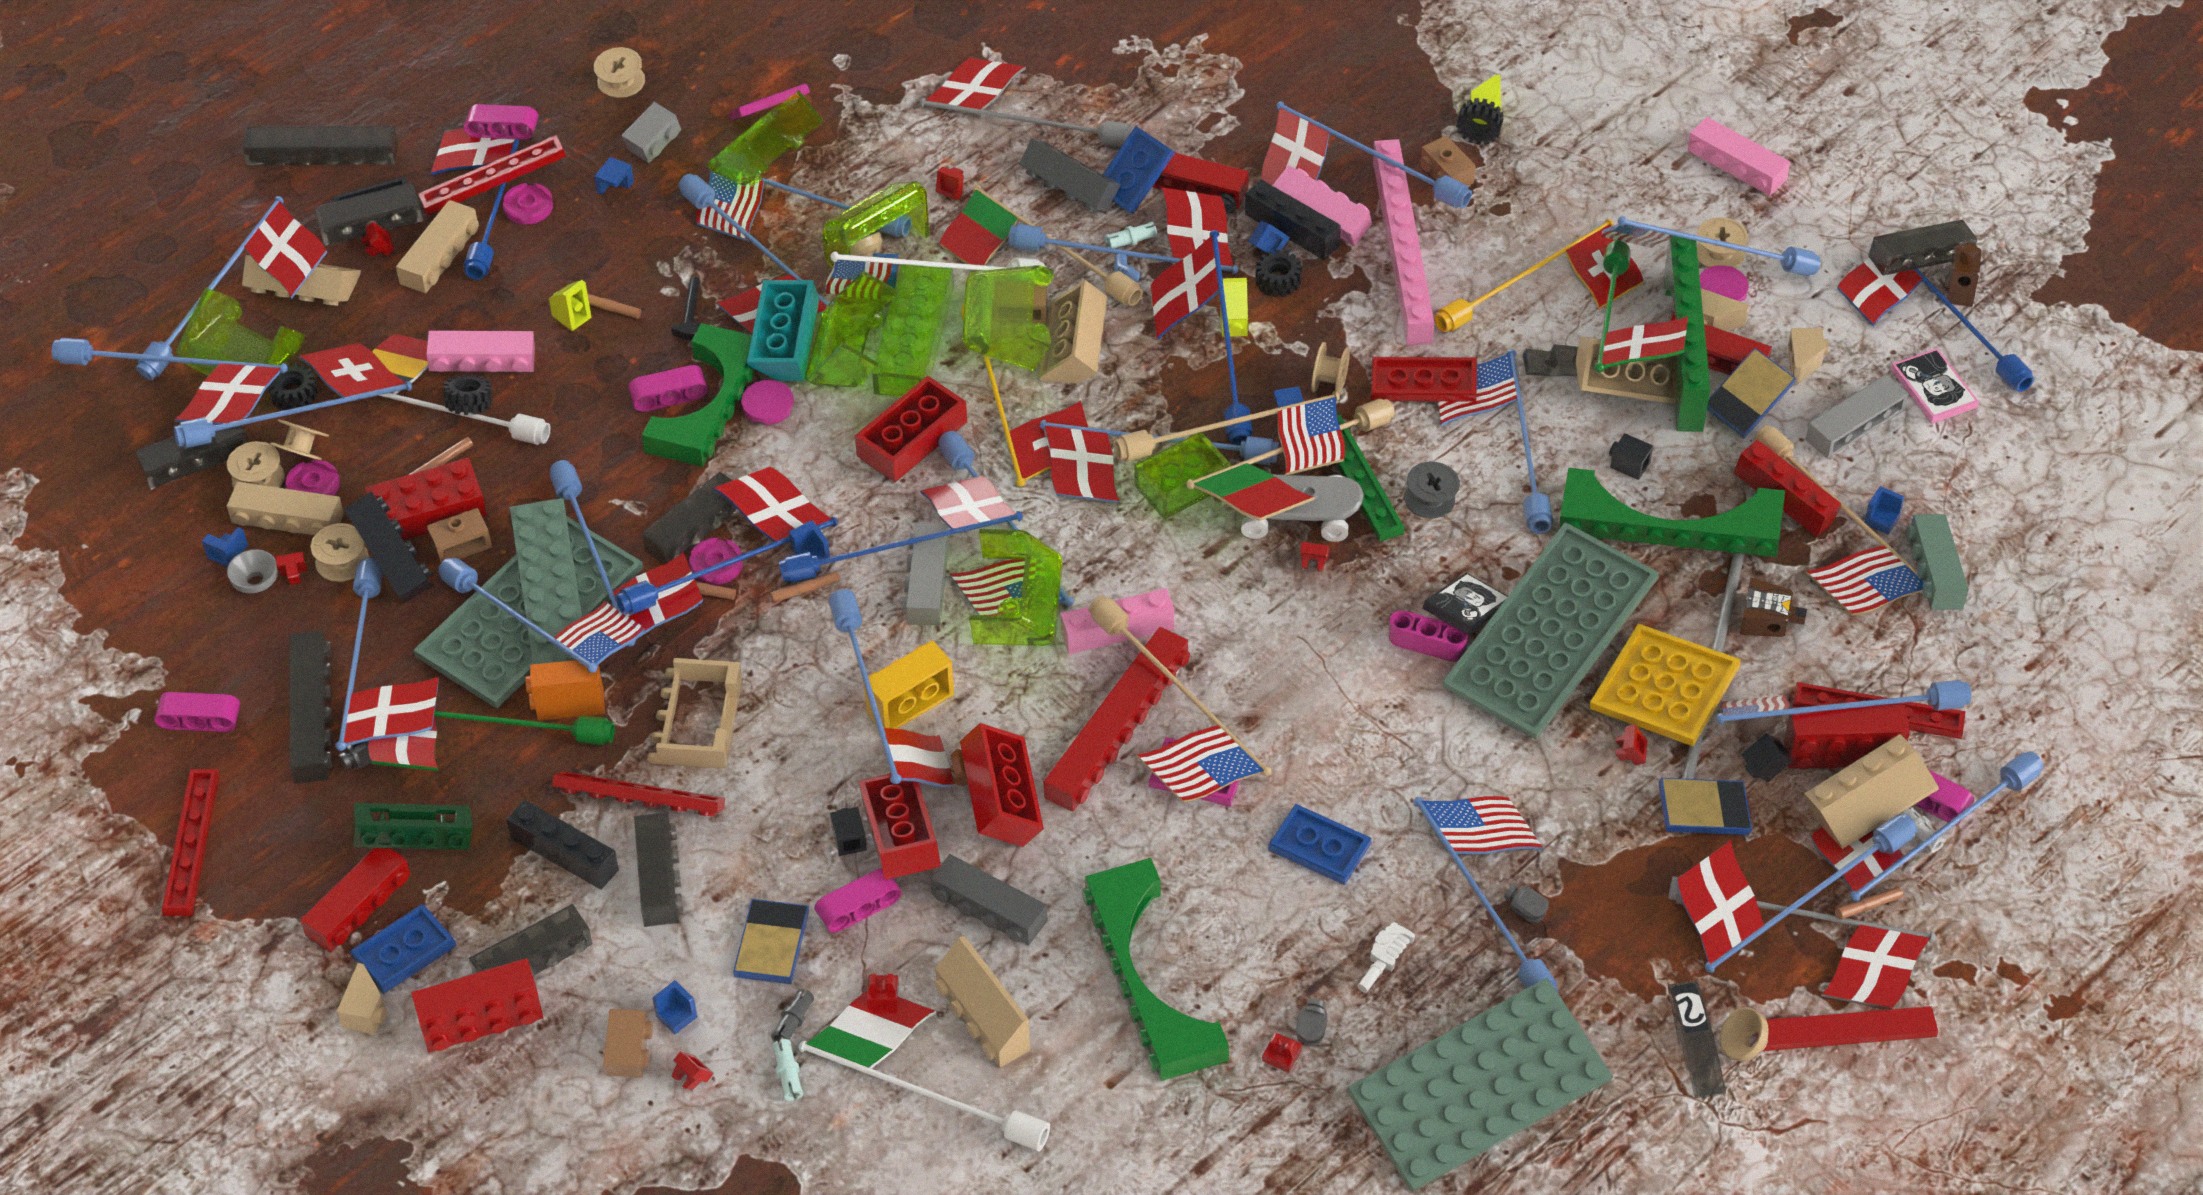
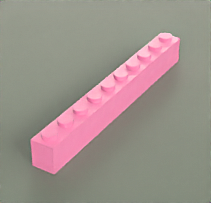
M1399 139L1374 141L1375 151L1404 165ZM1373 156V165L1407 346L1433 344L1434 318L1406 173Z

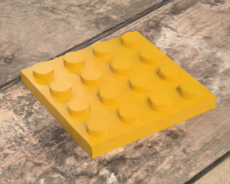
M1638 624L1590 701V709L1694 746L1739 670L1741 659Z

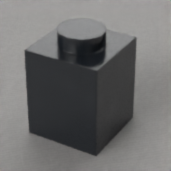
M1624 433L1619 442L1615 441L1610 448V468L1639 480L1651 463L1653 445Z
M1765 733L1741 754L1747 763L1745 765L1747 772L1753 778L1759 777L1767 782L1794 761L1781 741L1768 733Z
M843 808L830 812L832 831L838 855L843 856L867 851L866 837L859 808Z

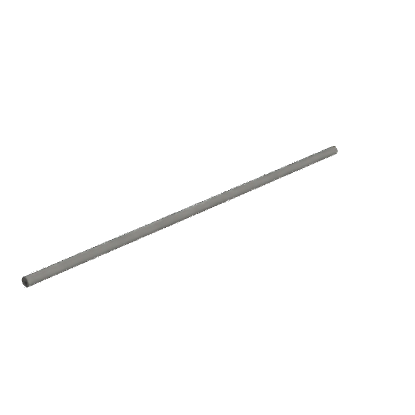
M1750 486L1748 488L1746 501L1757 493V491ZM1742 553L1733 554L1712 645L1713 650L1721 653L1723 652L1745 555ZM1705 728L1695 745H1689L1682 779H1694Z

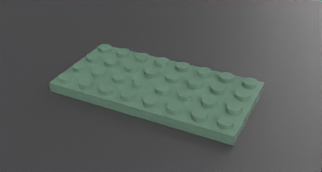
M566 516L582 617L595 611L604 601L608 603L610 597L581 525ZM588 529L613 591L633 579L643 569L642 561ZM516 554L481 588L526 618ZM477 591L414 649L416 658L496 709L525 682L526 676H530V665L533 664L528 627Z
M1565 522L1442 681L1443 687L1537 740L1657 581L1659 572Z
M1545 978L1348 1086L1346 1091L1410 1192L1413 1193L1610 1082L1613 1076L1549 979Z

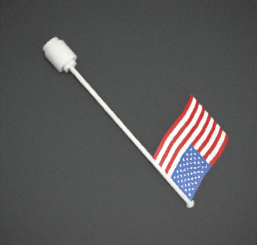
M835 251L830 256L831 260L834 261V267L826 281V293L882 298V289L890 276L892 264L1006 272L1007 277L1012 283H1042L1046 277V266L1037 259L1013 258L1007 267L841 255Z

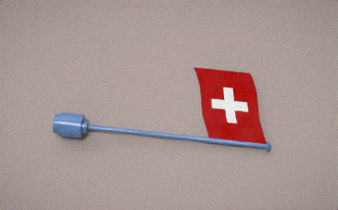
M357 343L298 356L301 361L313 368L330 389L342 398L213 426L212 421L207 422L206 417L180 422L178 426L173 427L178 447H195L211 443V437H215V431L400 390L407 389V391H410L412 384L409 381L405 383L390 372L379 358L364 345Z

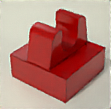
M941 167L937 171L935 192L958 200L962 196L964 171L956 167L951 169Z
M373 221L365 227L367 235L362 239V243L367 246L364 249L367 254L373 257L382 252L387 256L394 251L390 234Z
M1302 542L1300 553L1303 569L1308 568L1309 561L1316 560L1318 562L1317 571H1323L1326 561L1329 560V546Z
M303 552L276 556V564L280 576L287 575L290 585L300 584V573L308 571Z
M1636 724L1626 726L1625 734L1616 738V742L1621 749L1614 750L1615 755L1619 760H1631L1634 765L1646 763L1648 740Z
M876 973L869 975L867 1006H897L898 975H876Z
M1275 1032L1262 1054V1061L1289 1073L1302 1051V1043Z
M680 1051L673 1060L677 1065L672 1072V1078L680 1081L686 1074L687 1080L682 1086L685 1089L693 1090L702 1081L707 1083L714 1074L695 1055Z

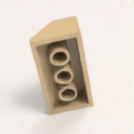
M246 255L242 286L251 287V292L266 294V290L275 291V296L290 298L289 293L282 284L260 268L250 255ZM319 263L295 295H299V300L314 302V298L323 299V304L338 306L340 301H348L360 277L361 270Z
M1086 280L1052 300L1049 304L1038 378L1041 381L1079 384L1097 373L1107 295Z
M1580 336L1576 357L1580 390L1676 404L1677 355L1605 368L1603 372L1598 373L1594 370V365L1598 362L1601 339Z
M1899 734L1804 794L1811 815L1843 849L1884 824L1893 816L1900 814L1939 790L1918 752Z
M964 935L959 937L936 966V981H934V985L940 996L948 998L957 1018L962 1017L966 1022V1028L973 1039L978 1038L982 1043V1049L989 1060L994 1059L1001 1068L1030 1051L1029 1020Z

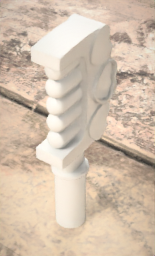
M1395 922L1391 923L1385 930L1380 931L1375 938L1370 954V960L1374 964L1370 966V969L1358 984V989L1367 993L1377 978L1382 975L1384 969L1392 971L1395 966V959L1399 958V954L1403 952L1402 949H1405L1408 943L1412 944L1414 942L1415 934Z

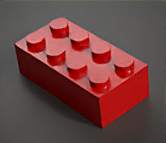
M927 375L855 435L857 457L893 482H897L939 446L938 441L943 434L949 431L956 432L968 422L966 401Z
M469 457L365 487L366 494L372 492L377 498L380 496L384 498L390 508L387 511L390 519L396 518L404 530L401 533L404 540L427 534L428 525L478 508L482 517L487 516L483 495Z
M1905 704L1790 714L1784 737V746L1794 761L1788 765V769L1799 768L1805 770L1809 768L1835 769L1838 767H1848L1899 734L1908 741L1910 729Z
M979 723L960 741L978 834L1024 847L1044 829L1025 737Z
M891 773L859 780L863 807L884 880L941 867L937 840L919 782L901 781L899 784H893L890 781Z
M528 958L411 992L428 1053L442 1051L456 1044L472 1042L486 1035L502 1033L507 1029L520 1025H529L537 1020L544 1019Z

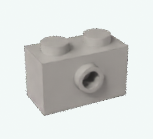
M654 102L622 134V138L628 151L650 163L671 140L677 137L681 127L675 114Z

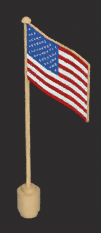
M1334 391L1329 396L1154 438L1152 434H1148L1146 430L1120 435L1119 439H1115L1113 442L1114 452L1118 460H1125L1127 462L1151 456L1152 450L1155 449V443L1277 414L1278 435L1286 459L1285 476L1342 462L1345 456V445L1336 411V402L1340 399V395Z
M1766 425L1758 431L1754 441L1759 440L1786 462L1789 461L1802 474L1841 502L1792 457L1794 454V444L1776 427ZM1841 502L1840 508L1881 546L1856 552L1831 565L1807 570L1805 573L1851 616L1868 613L1902 597L1923 592L1922 579H1918L1917 570Z
M1101 595L1091 603L1088 608L1091 618L1109 636L1123 633L1216 725L1190 733L1160 749L1137 754V757L1182 803L1204 798L1235 781L1261 773L1263 776L1271 774V767H1266L1127 630L1129 615L1110 597L1106 598L1104 595Z

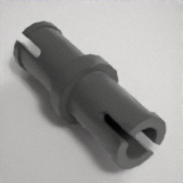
M804 989L797 990L789 1007H785L781 1012V1020L771 1033L773 1041L779 1042L782 1037L783 1039L790 1040L795 1029L803 1024L804 1014L814 1001V995L807 990L803 997Z

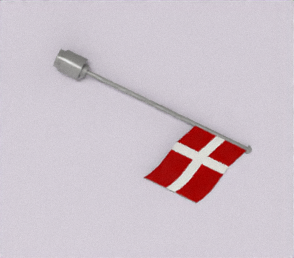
M969 58L964 61L938 90L927 99L922 98L919 102L923 108L931 106L1096 133L1099 139H1102L1103 145L1120 148L1134 129V127H1131V124L1106 120L1105 124H1101L1100 128L1097 129L986 111L984 109L994 102L1008 84L1018 74L1026 70V67Z
M1672 876L1668 899L1675 900L1676 904L1683 905L1677 887V878L1679 877ZM1756 901L1760 908L1781 912L1788 908L1786 906ZM1795 909L1791 912V914L1859 926L1844 949L1834 978L1827 989L1821 994L1822 997L1889 1010L1893 1009L1906 990L1918 957L1928 942L1932 943L1936 940V934L1932 931L1930 934L1849 918L1839 920L1833 915Z

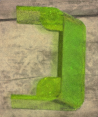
M798 90L757 120L706 165L717 175L742 186L749 184L750 187H753L762 179L761 174L769 169L768 166L790 147L793 150L800 147L805 142L803 137L824 121L800 90Z
M917 181L894 183L837 217L828 220L822 230L825 261L833 268L834 261L830 257L833 252L836 251L841 255H851L850 245L905 213L908 217H911L912 226L921 235L928 238L930 231L926 189Z
M863 270L828 304L822 314L807 366L805 380L818 386L855 388L858 385H863L868 375L879 364L863 354L868 333L873 328L880 326L884 318L882 314L883 307L897 295L898 290Z
M979 529L983 558L1025 559L1021 598L1003 600L998 607L997 616L970 615L969 621L973 644L1046 646L1051 644L1057 634L1063 572L1062 556L1059 552L1024 530Z

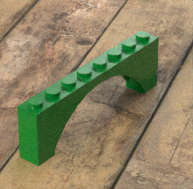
M1673 236L1669 239L1664 270L1665 296H1672L1675 320L1688 317L1684 353L1677 355L1676 429L1683 432H1703L1710 394L1697 243L1695 240Z
M1568 468L1560 513V528L1566 522L1598 539H1613L1625 542L1631 541L1653 545L1677 546L1680 548L1686 547L1708 551L1732 552L1735 554L1777 557L1785 490L1758 488L1757 493L1750 499L1725 513L1697 520H1668L1643 514L1621 503L1600 484L1595 477V470Z
M1152 858L1085 876V888L1082 889L1083 900L1086 906L1091 905L1092 907L1091 918L1095 929L1100 928L1101 930L1100 940L1104 952L1109 951L1111 955L1109 962L1114 976L1119 975L1121 995L1123 999L1128 998L1129 1015L1132 1022H1137L1139 1025V1040L1142 1047L1147 1046L1150 1054H1147L1151 1070H1157L1160 1080L1164 1081L1228 1062L1229 1044L1220 1022L1210 1023L1171 1008L1158 999L1145 986L1133 966L1129 946L1134 928L1150 902L1154 898L1161 897V880Z

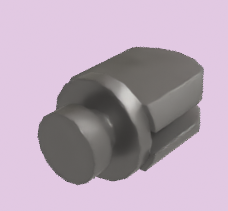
M369 741L349 745L346 747L345 752L338 755L344 769L347 770L352 765L358 769L371 763L368 752Z
M1513 883L1504 895V898L1508 901L1512 899L1510 907L1513 909L1512 911L1531 924L1541 922L1549 907L1548 900L1530 887L1523 886L1518 890L1519 887Z
M1309 999L1307 1006L1302 1007V1010L1299 1012L1296 1035L1298 1040L1306 1046L1320 1044L1325 1034L1328 1014L1324 1010L1325 1002L1320 999Z

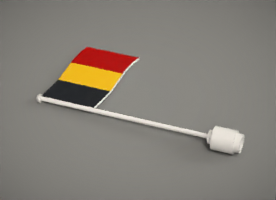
M394 334L372 351L390 372L405 383L406 381L413 383L428 368V341ZM400 391L378 395L455 414V411L450 412L448 408L442 405L396 395ZM464 412L457 414L509 427V432L513 439L536 445L546 443L550 435L549 423H546L544 419L524 414H517L510 422L479 414L473 415L471 412L468 415H464Z

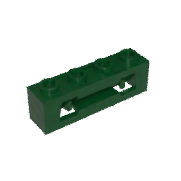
M354 803L351 822L353 847L469 850L472 834L470 806ZM370 812H388L389 821H385V814H380L379 819L374 820ZM436 814H455V821L445 822V816L441 815L440 822H437L435 817Z

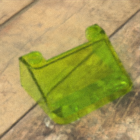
M1034 265L971 272L966 278L963 322V342L965 346L974 352L1033 371L1051 347V336L1048 328L1041 323L1033 324L1034 284L1040 286L1049 285L1053 280L1054 270Z
M205 288L178 345L177 356L182 358L282 365V363H286L298 352L306 335L297 330L280 326L274 341L236 322L241 316L242 310L235 298ZM185 363L208 376L217 367V365Z

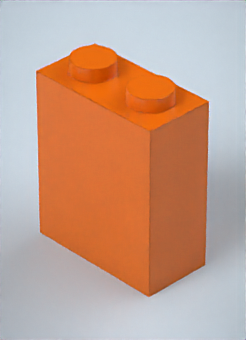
M577 660L530 665V676L525 677L526 690L529 693L530 709L536 710L538 721L579 717L580 715L605 714L604 689L599 665H597V671L594 673H589L587 667Z

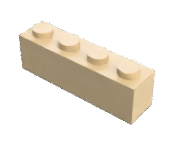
M449 200L396 266L399 283L427 293L431 286L437 283L442 272L451 265L457 253L463 250L468 239L477 232L479 222L477 221L475 209Z
M237 482L227 504L232 523L241 526L248 525L314 536L326 526L340 523L344 515L340 497L243 482Z

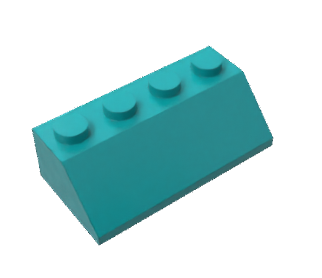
M763 280L747 359L748 366L777 381H804L819 305V296L813 280Z

